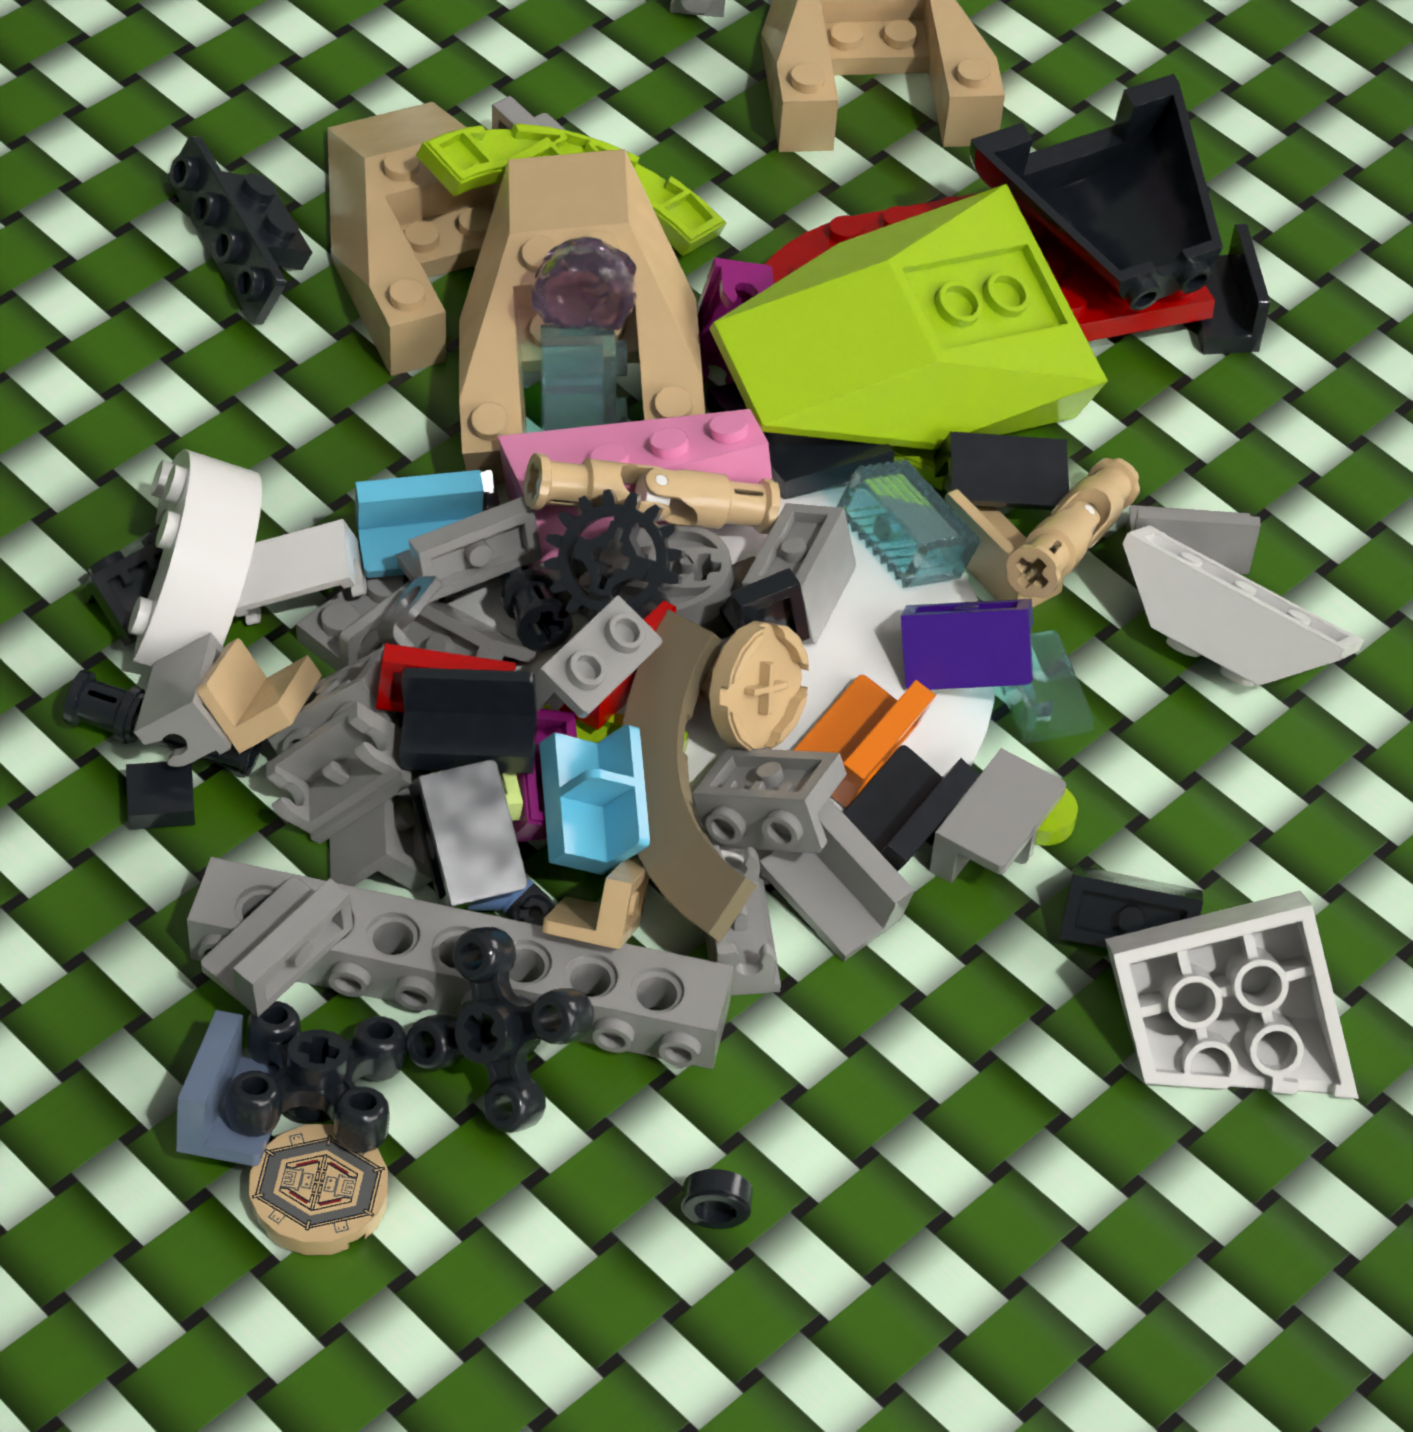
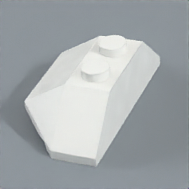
M1150 525L1128 532L1124 539L1123 547L1151 628L1168 636L1167 644L1176 651L1192 657L1203 655L1221 665L1220 673L1235 683L1244 686L1263 685L1340 661L1358 652L1364 640L1331 624Z

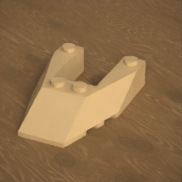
M772 0L761 33V46L778 152L834 150L838 110L835 75L929 73L943 147L970 146L971 139L1000 130L1005 93L997 57L957 0Z
M434 102L327 128L331 260L390 376L446 362V311L428 278L476 266L501 183L490 184L468 190L454 197L416 156L423 142L447 132L466 128L465 125Z
M625 149L508 160L459 319V407L462 455L466 471L480 470L484 472L491 470L495 483H505L497 436L527 433L523 373L640 362L644 420L706 414L696 297Z

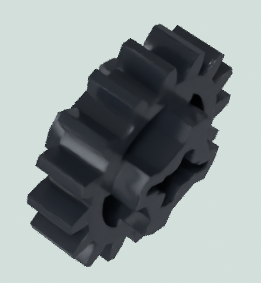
M606 489L603 492L602 505L596 507L595 503L588 496L584 495L578 498L582 511L580 516L575 517L563 511L558 515L567 530L563 536L558 534L547 535L546 541L552 546L559 548L558 557L543 561L544 568L559 570L561 579L555 581L550 590L552 594L569 591L572 598L565 609L569 614H575L584 607L589 608V623L619 595L622 586L636 579L649 584L640 594L625 602L642 619L649 614L646 605L651 601L657 605L663 601L670 603L662 588L665 583L681 584L683 578L669 569L670 562L685 558V551L669 548L667 541L673 538L679 530L676 525L658 526L656 522L663 511L661 506L654 504L643 513L639 510L641 504L640 494L630 492L624 505H619L615 491ZM614 516V520H611L607 532L593 539L580 536L595 521ZM639 524L647 531L653 541L656 561L644 556L636 540L640 530L638 528ZM619 541L622 543L621 554L630 558L629 565L626 570L615 569L611 578L607 576L608 565L605 562L599 561L600 553L603 549L613 550ZM573 559L583 561L592 578L589 587L590 594L581 586L575 575Z

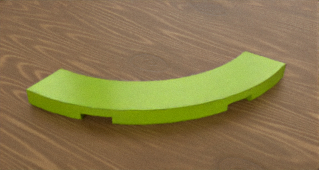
M513 124L511 129L485 130L484 126L480 125L447 132L422 143L416 156L455 197L471 189L501 183L509 159L619 150L621 148L586 135L548 126ZM626 151L669 243L682 256L721 234L727 222L704 200L672 176L666 181L651 170L639 165L637 162L640 157Z

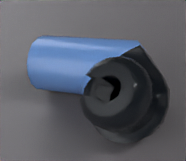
M527 878L528 884L523 890L476 901L468 907V910L501 911L508 919L542 926L545 916L555 907V904L544 891L530 878Z

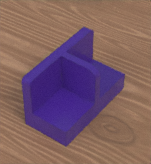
M1032 599L906 605L901 614L906 688L908 689L915 680L919 681L929 690L1029 685L1033 680L1031 629L1033 626Z

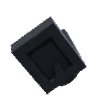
M756 556L732 565L734 587L730 597L720 608V616L733 634L737 629L753 621L788 626L800 637L801 641L810 639L801 585L790 568L743 587L742 582ZM707 575L704 576V577L702 578V580H706V579H707Z

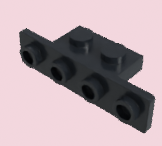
M189 136L180 154L172 162L170 172L168 173V181L250 323L262 325L286 286V279L279 267L303 270L313 252L299 231L297 222L290 216L278 196L276 187L269 179L254 173L241 175L221 171L204 140L201 137Z

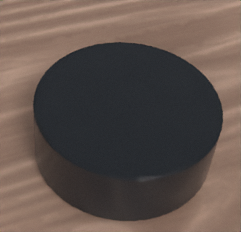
M721 1169L696 1171L684 1180L681 1210L688 1219L700 1226L712 1229L733 1228L744 1223L750 1217L753 1188L747 1179L731 1171Z

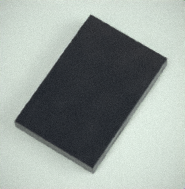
M735 382L707 389L708 408L713 413L747 409ZM763 432L769 444L772 479L778 483L780 494L784 499L894 468V450L889 444H872Z

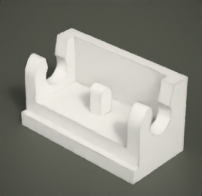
M344 519L256 542L235 611L236 617L245 615L247 626L257 624L261 621V606L339 585L343 589L351 587L353 597L365 595L367 584L366 576L363 572L359 541Z

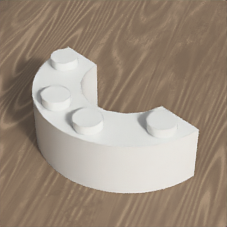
M187 449L180 451L171 463L161 460L152 482L151 496L159 498L155 523L160 524L155 546L163 549V553L148 598L138 597L130 617L128 633L137 635L133 662L153 667L155 661L210 632L223 647L242 593L255 544L262 501V482L259 473Z

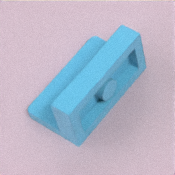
M472 470L355 482V519L364 575L367 578L405 575L397 563L396 554L410 549L409 539L481 513L484 496L481 471Z

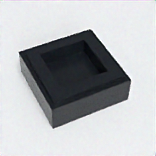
M167 762L126 764L130 830L195 825L192 763L180 767L169 766Z

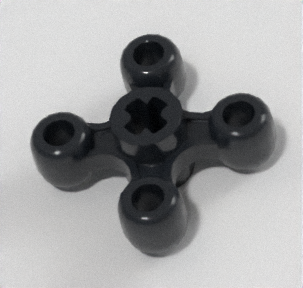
M479 927L463 933L455 942L453 949L455 968L463 978L469 981L472 989L471 1004L465 1006L457 1018L448 1014H435L414 1022L406 1036V1050L414 1064L426 1070H440L459 1063L464 1056L475 1063L484 1064L489 1075V1088L485 1091L482 1101L486 1120L493 1128L501 1132H519L535 1126L543 1117L546 1109V1097L543 1089L535 1080L530 1078L528 1073L527 1055L536 1049L541 1040L549 1044L562 1045L584 1038L592 1029L594 1008L591 1000L585 993L575 988L550 990L540 995L534 1003L522 995H516L512 990L509 972L516 960V947L512 938L505 931L497 927Z
M275 1001L259 1017L252 1012L249 1014L246 1024V1047L248 1052L259 1063L278 1065L280 1069L272 1075L261 1071H247L239 1074L231 1081L226 1093V1119L234 1131L247 1137L266 1135L275 1129L281 1115L289 1111L296 1118L307 1122L332 1120L335 1138L342 1147L349 1151L366 1153L377 1149L383 1144L389 1131V1103L381 1092L370 1087H356L354 1082L361 1077L373 1081H384L391 1079L400 1072L406 1056V1034L398 1022L384 1016L366 1018L358 1024L353 1037L346 1041L337 1033L327 1030L311 1029L302 1032L300 1017L296 1010L287 1003Z

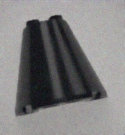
M1174 74L1124 89L1113 126L1030 153L1033 139L1023 123L971 139L970 159L981 180L991 189L1007 184L1021 213L1125 299L1132 310L1146 309L1158 299L1167 297L1179 290L1183 293H1193L1204 287L1211 280L1213 273L1209 267L1219 256L1223 245L1180 83Z

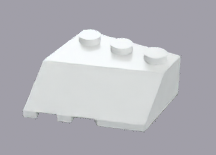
M1300 890L1105 939L1120 1002L1145 1084L1228 1089V1087L1270 1089L1272 1093L1298 1094V1092L1333 1094L1334 1097L1359 1099L1313 906Z

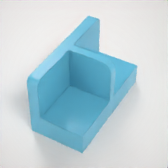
M626 724L598 743L559 733H553L539 743L549 863L603 875L618 866L621 861L628 860L649 846L650 833L641 737L638 727Z

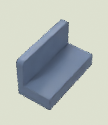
M216 1010L177 1099L176 1152L257 1166L261 1162L273 1130L259 1137H247L234 1131L226 1119V1093L231 1081L241 1073L261 1071L272 1075L280 1068L278 1065H265L255 1059L241 1057L243 1015L219 1010Z

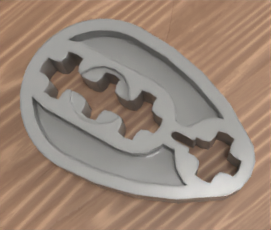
M676 525L679 532L667 541L669 548L685 551V558L670 562L669 570L675 572L683 579L681 584L665 583L662 591L666 594L670 603L676 606V614L701 626L721 613L720 608L731 595L734 587L731 556L724 541L715 533L702 527ZM638 527L640 530L636 540L644 556L656 561V551L651 537L643 527ZM619 541L613 550L603 549L600 553L599 561L605 562L608 565L607 576L611 578L615 569L626 570L629 565L630 558L621 554L622 543ZM573 559L575 575L581 586L590 594L589 587L592 578L584 562ZM551 570L552 580L555 583V581L561 579L559 570ZM707 575V579L702 580V577ZM636 579L622 586L619 596L624 601L632 599L640 594L649 583ZM569 591L557 594L558 600L567 606L572 598ZM652 601L646 605L649 614L658 606ZM584 607L578 613L588 618L589 608Z

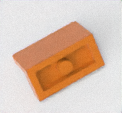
M859 675L793 751L840 753L847 775L831 797L847 809L916 729L936 695L919 681L915 680L897 700L867 676Z

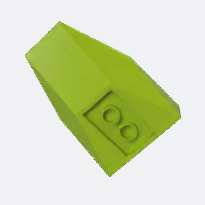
M1007 184L840 242L714 321L709 328L747 409H750L762 432L935 450L939 449L950 431L1002 435L1076 418L1108 382Z

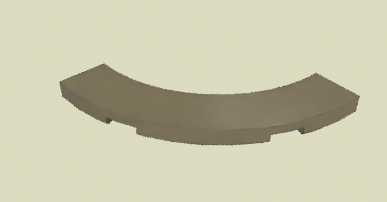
M668 609L655 631L661 637L662 644L637 668L627 699L622 726L627 724L638 727L641 737L650 844L637 854L648 875L664 897L690 922L718 942H721L757 886L733 869L722 858L710 842L708 836L702 832L692 810L694 803L689 784L688 756L683 752L686 723L693 717L694 708L703 682L724 642L713 632Z

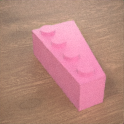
M750 409L497 436L506 491L510 501L524 496L527 465L534 453L545 454L549 457L550 461L581 464L586 458L657 466L676 471L685 469L726 474L729 481L758 484L762 478L772 479L769 444ZM624 484L628 492L635 493L636 484ZM545 504L541 510L534 509L542 559L537 561L538 564L558 556L559 548L552 546L546 541L547 535L558 534L563 536L567 528L562 524L558 515L563 511L578 517L581 514H579L577 508ZM605 517L595 521L580 536L593 539L607 532L610 522L614 518ZM657 521V522H656L658 525H668V524H670V523L665 522V521Z

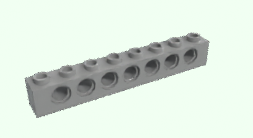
M211 857L187 918L191 959L201 961L290 877H299L315 891L326 881ZM337 883L350 894L354 928L296 981L334 989L336 992L349 997L367 996L396 1002L415 1011L429 1009L458 1016L465 1006L471 1004L472 989L469 981L453 968L455 967L453 962L455 942L463 933L471 929L497 927L505 931L512 938L516 947V960L509 972L510 984L516 995H522L532 1000L533 1003L540 995L558 988H575L585 994L597 995L588 997L594 1008L592 1029L584 1038L577 1041L597 1045L609 1052L622 1053L627 1051L660 1058L675 1066L689 1067L693 1065L713 1070L730 1007L734 966L627 943L620 950L545 934L541 932L542 926ZM517 981H530V982H528V983H521V982H517ZM649 1008H659L663 1010L655 1011L650 1010Z

